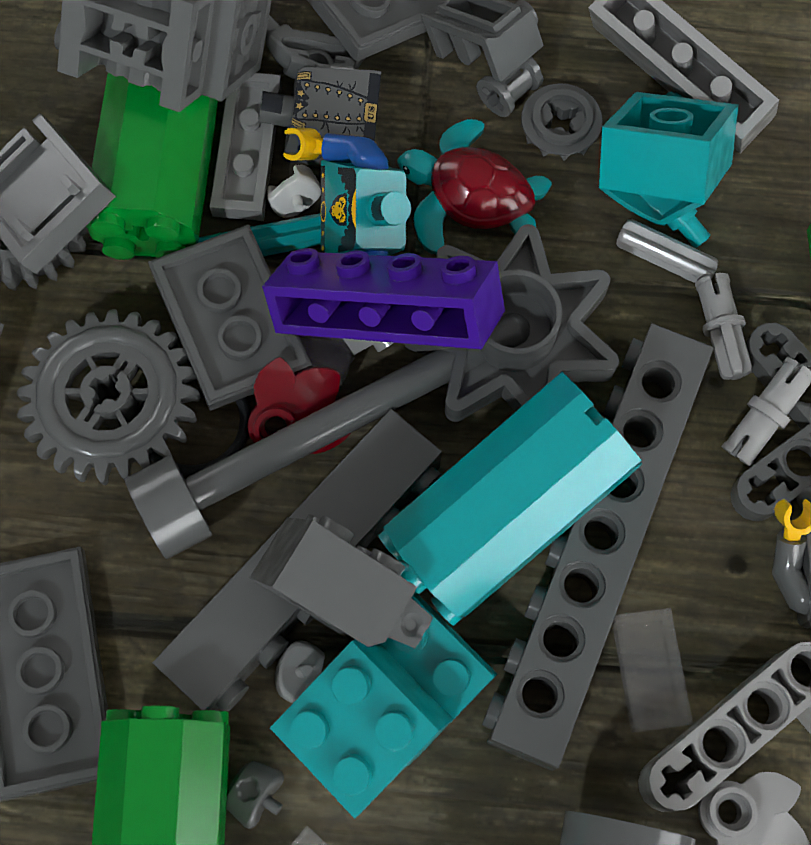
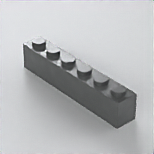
M390 409L289 518L306 520L309 514L319 519L322 516H326L354 534L350 542L352 546L356 548L359 545L366 549L384 531L383 527L401 512L400 510L414 495L419 497L442 476L438 471L442 451ZM280 527L152 662L202 710L218 711L220 709L222 711H230L248 691L249 686L244 681L260 664L267 669L282 655L289 645V642L284 637L299 621L307 625L314 619L249 578Z

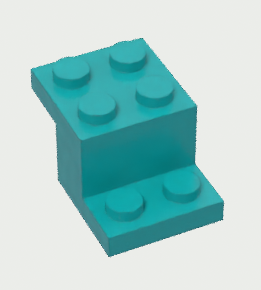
M414 592L411 598L433 617L429 628L425 631L422 640L416 648L391 638H387L384 643L369 647L357 640H352L270 727L354 819L374 801L403 769L417 759L498 675L416 592Z

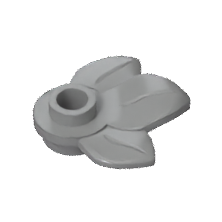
M760 772L742 784L734 781H722L699 801L698 814L700 822L705 831L716 839V845H810L801 826L788 813L799 798L801 786L779 773ZM724 800L733 803L737 811L735 820L730 824L723 822L718 814L719 805Z

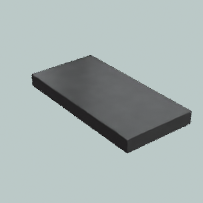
M81 546L0 563V802L97 781L101 721H106L108 705L86 554Z

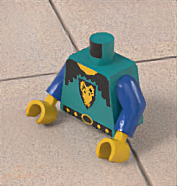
M288 128L285 130L284 134H296L301 143L298 153H283L286 159L291 161L315 160L320 154L324 159L321 161V253L344 254L350 251H364L368 255L390 256L403 251L406 245V221L411 213V204L406 196V174L404 170L389 167L387 157L378 145L369 138L330 133L325 134L324 138H321L320 133L313 128Z

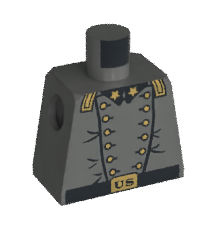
M314 67L298 69L291 96L262 91L258 122L287 127V129L313 128L320 133L321 138H324L325 134L330 133L366 137L375 141L381 71ZM286 134L284 152L298 153L301 146L299 137L296 134ZM320 154L315 160L299 162L321 169V161L324 159Z

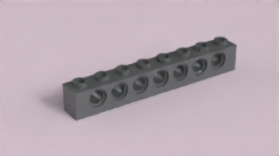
M651 324L643 341L636 338L632 339L621 367L631 371L624 388L617 385L614 386L603 415L612 419L611 424L624 439L623 431L627 429H635L645 435L648 441L647 447L638 448L629 444L640 457L643 465L624 480L630 490L629 497L617 498L609 493L570 527L567 536L561 534L553 541L545 561V565L554 568L547 588L536 585L524 617L534 620L526 641L519 638L515 639L503 669L513 674L505 696L494 692L482 722V726L492 729L487 744L550 771L559 768L714 347L655 324ZM653 382L658 384L664 390L666 397L658 399L649 396L644 391L642 383ZM599 527L605 530L610 536L611 548L599 550L589 545L585 539L584 529ZM571 577L585 580L592 590L591 601L579 603L569 598L564 589V580ZM550 629L564 631L572 641L571 654L566 657L552 655L544 645V632ZM539 682L549 689L552 695V705L549 711L537 713L525 705L522 698V690L525 684Z

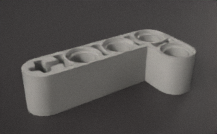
M811 641L800 642L774 655L651 759L641 770L638 780L639 792L643 800L651 808L661 812L686 810L697 804L795 718L811 734V681L808 687L801 685L794 679L791 673V663L794 657L803 660L811 671ZM751 693L760 695L769 706V717L765 724L755 721L748 712L747 701ZM709 729L718 732L726 742L727 750L721 762L712 760L703 749V737ZM687 764L696 770V772L687 773L676 783L675 788L680 795L676 793L664 795L660 790L666 781L661 772L664 774L682 770Z

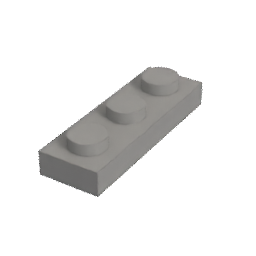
M255 73L226 97L210 202L212 217L264 221L267 187L270 180L277 125L258 122L262 91L281 94V75Z

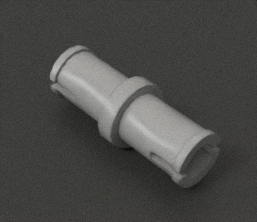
M786 357L783 361L784 364L759 397L753 395L747 403L751 409L729 439L721 446L734 457L737 456L741 462L749 467L753 465V461L777 428L784 429L790 422L789 417H787L788 413L811 384V370L804 365L800 369L797 366L799 363L790 357Z

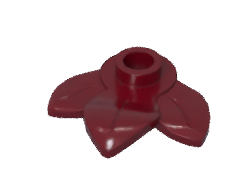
M280 356L266 364L259 371L254 383L257 405L251 411L248 419V432L252 441L256 443L275 433L265 426L267 419L272 416L283 418L286 422L285 427L334 403L340 385L339 371L329 367L315 366L304 369L295 375L287 361ZM350 434L326 445L325 447L311 454L326 452L338 446L340 443L345 441Z

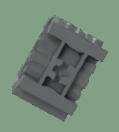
M62 0L61 21L56 28L54 37L55 47L59 50L57 71L78 78L97 65H105L106 72L115 77L124 76L129 83L141 87H155L158 91H161L159 106L181 112L201 95L223 101L260 70L271 0Z

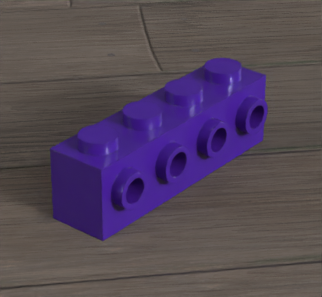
M304 248L292 251L262 285L275 333L482 350L505 312L497 261L474 260L469 256H455L443 259L423 258L413 253H404L397 256L368 255L364 251H350L344 254L321 253L315 249Z

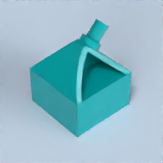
M635 92L602 126L599 188L613 200L640 217L655 224H667L672 231L678 229L693 248H697L710 237V233L695 217L697 213L696 208L705 204L732 165L739 104Z

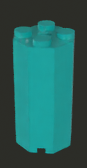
M563 372L557 375L383 527L384 531L378 535L388 551L405 566L401 576L417 587L415 591L418 594L427 588L434 595L431 598L433 605L453 626L471 613L643 465L640 457L607 418H603L593 407L594 404Z

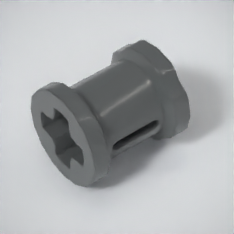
M530 57L501 83L494 80L493 76H484L477 82L476 88L478 95L487 108L500 117H507L514 111V103L528 90L534 91L543 84L544 78L539 65Z

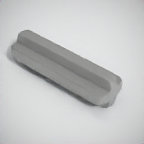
M633 219L626 221L617 238L616 244L619 248L693 283L707 275H710L712 279L718 267L719 261L717 258Z

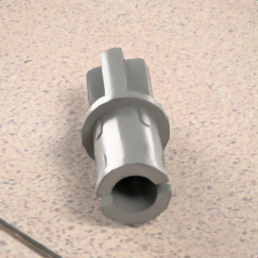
M715 273L717 283L714 284V289L710 275L700 278L695 283L706 320L702 330L704 335L711 339L720 376L727 380H737L752 372V364L742 331L746 321L744 316L737 313L729 275L726 273Z

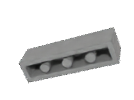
M595 0L588 7L593 27L668 92L678 93L684 98L739 104L734 149L740 154L776 116L779 99L662 0Z

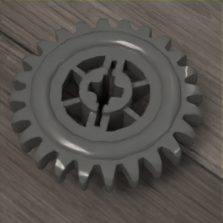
M116 309L109 310L103 322H99L94 312H89L86 314L85 326L80 327L74 320L70 319L65 323L67 331L65 336H61L53 331L47 334V338L52 346L49 350L35 348L32 351V355L39 362V365L27 366L21 372L32 384L20 387L16 393L22 401L31 403L19 409L17 416L24 423L32 422L24 433V437L30 443H35L42 439L37 447V455L40 459L48 460L52 454L56 453L53 464L58 473L64 474L68 466L74 462V475L78 481L85 482L87 474L94 467L100 483L107 485L112 468L116 467L124 479L131 475L132 463L137 462L143 469L152 465L151 453L155 452L164 458L172 455L165 443L168 438L181 443L187 442L184 431L177 423L197 422L195 413L183 404L188 402L197 403L201 400V395L197 389L185 385L189 382L197 381L193 367L182 366L189 362L185 349H173L179 342L176 333L167 332L158 336L162 330L159 320H150L141 327L142 319L138 312L130 313L124 322L120 321V316ZM118 358L113 366H100L97 368L95 364L96 361L101 359ZM89 365L92 370L84 377L80 388H71L75 377ZM139 369L145 374L148 388H133L131 384ZM120 394L119 398L116 401L107 398L102 402V400L106 396L116 398ZM69 399L85 404V407L76 419L69 408ZM145 401L142 411L137 415L139 403ZM102 424L108 428H117L115 430L98 431Z

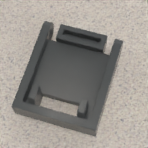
M41 113L32 121L46 136L47 139L43 143L26 128H23L0 150V238L18 262L35 274L47 265L116 197L59 130Z

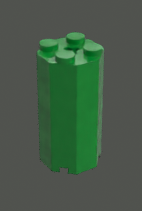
M110 73L107 74L92 169L116 197L86 225L92 239L103 243L102 252L106 256L119 260L132 259L134 255L159 258L199 242L218 100L201 95L181 112L159 106L161 91H158L155 87H141L129 83L124 76L115 77Z
M142 706L141 710H107L106 721H101L92 845H224L230 743L229 712L198 710L192 711V715L179 714L180 708L173 706Z

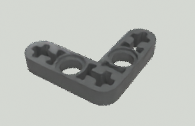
M778 323L760 325L746 341L752 364V372L765 388L784 364L783 361L786 357L796 360L799 363L797 366L800 369L804 365L811 370V353L794 333L784 325ZM775 343L780 348L777 355L770 354L765 357L760 352L764 344L768 346ZM798 400L788 413L801 431L746 470L733 484L730 493L731 503L735 511L743 518L751 521L768 519L775 514V506L780 500L786 499L790 503L801 494L803 488L811 485V475L799 476L794 474L789 469L786 461L787 453L791 450L804 451L811 457V403ZM775 475L781 484L765 497V502L760 500L752 503L747 496L752 490L751 485L754 488H758Z

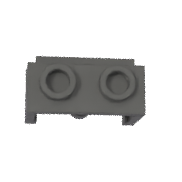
M446 0L438 6L436 12L421 15L437 57L444 59L455 48L461 62L465 65H470L481 56L480 45L484 51L493 79L500 83L544 46L537 26V14L533 7L525 0H517L515 3L506 0Z

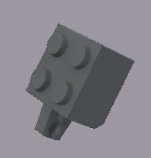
M309 514L306 520L287 517L249 578L339 634L345 633L367 647L384 643L387 638H391L416 648L422 640L425 631L429 628L433 617L411 598L417 587L401 577L405 566L378 549L373 548L371 552L359 545L355 548L350 544L354 534L326 516H322L319 519Z

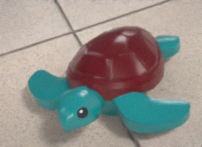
M476 119L461 121L442 134L440 139L441 156L438 159L423 150L417 149L405 151L397 159L398 167L400 170H404L407 179L418 185L432 186L433 191L420 202L414 214V226L418 240L423 248L431 254L436 255L438 249L444 246L443 222L447 215L455 222L474 229H489L509 224L514 235L523 225L530 224L536 227L535 219L528 213L535 206V200H541L551 188L552 182L548 178L533 176L526 179L514 165L500 155L485 149L470 147L484 130V123Z

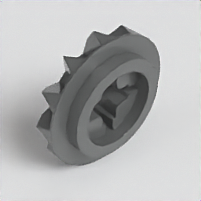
M551 84L538 89L527 99L522 110L520 127L523 128L526 134L527 144H534L538 147L543 157L550 153L560 155L564 161L572 154L580 153L584 156L588 148L594 142H597L602 128V113L596 100L585 90L570 84ZM556 115L560 120L572 119L569 131L566 132L562 127L550 128L553 116Z

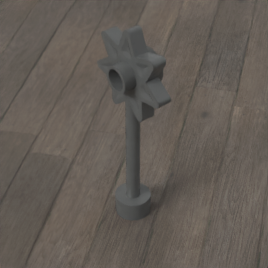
M530 224L521 226L497 261L505 312L482 350L404 343L405 347L409 350L425 356L187 478H184L172 455L124 478L136 508L157 547L167 560L213 536L201 510L383 417L390 409L394 411L448 382L445 415L449 420L458 422L500 397L516 412L561 372L572 382L609 381L618 366V355L584 324L604 299L610 284L609 274L604 270L551 274L538 229ZM450 245L440 247L436 254V258L443 259L455 256H469L474 260H483Z

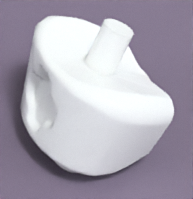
M295 165L293 167V176L284 180L277 187L272 185L267 187L268 202L278 216L292 218L309 208L321 196V184L312 170L305 165Z

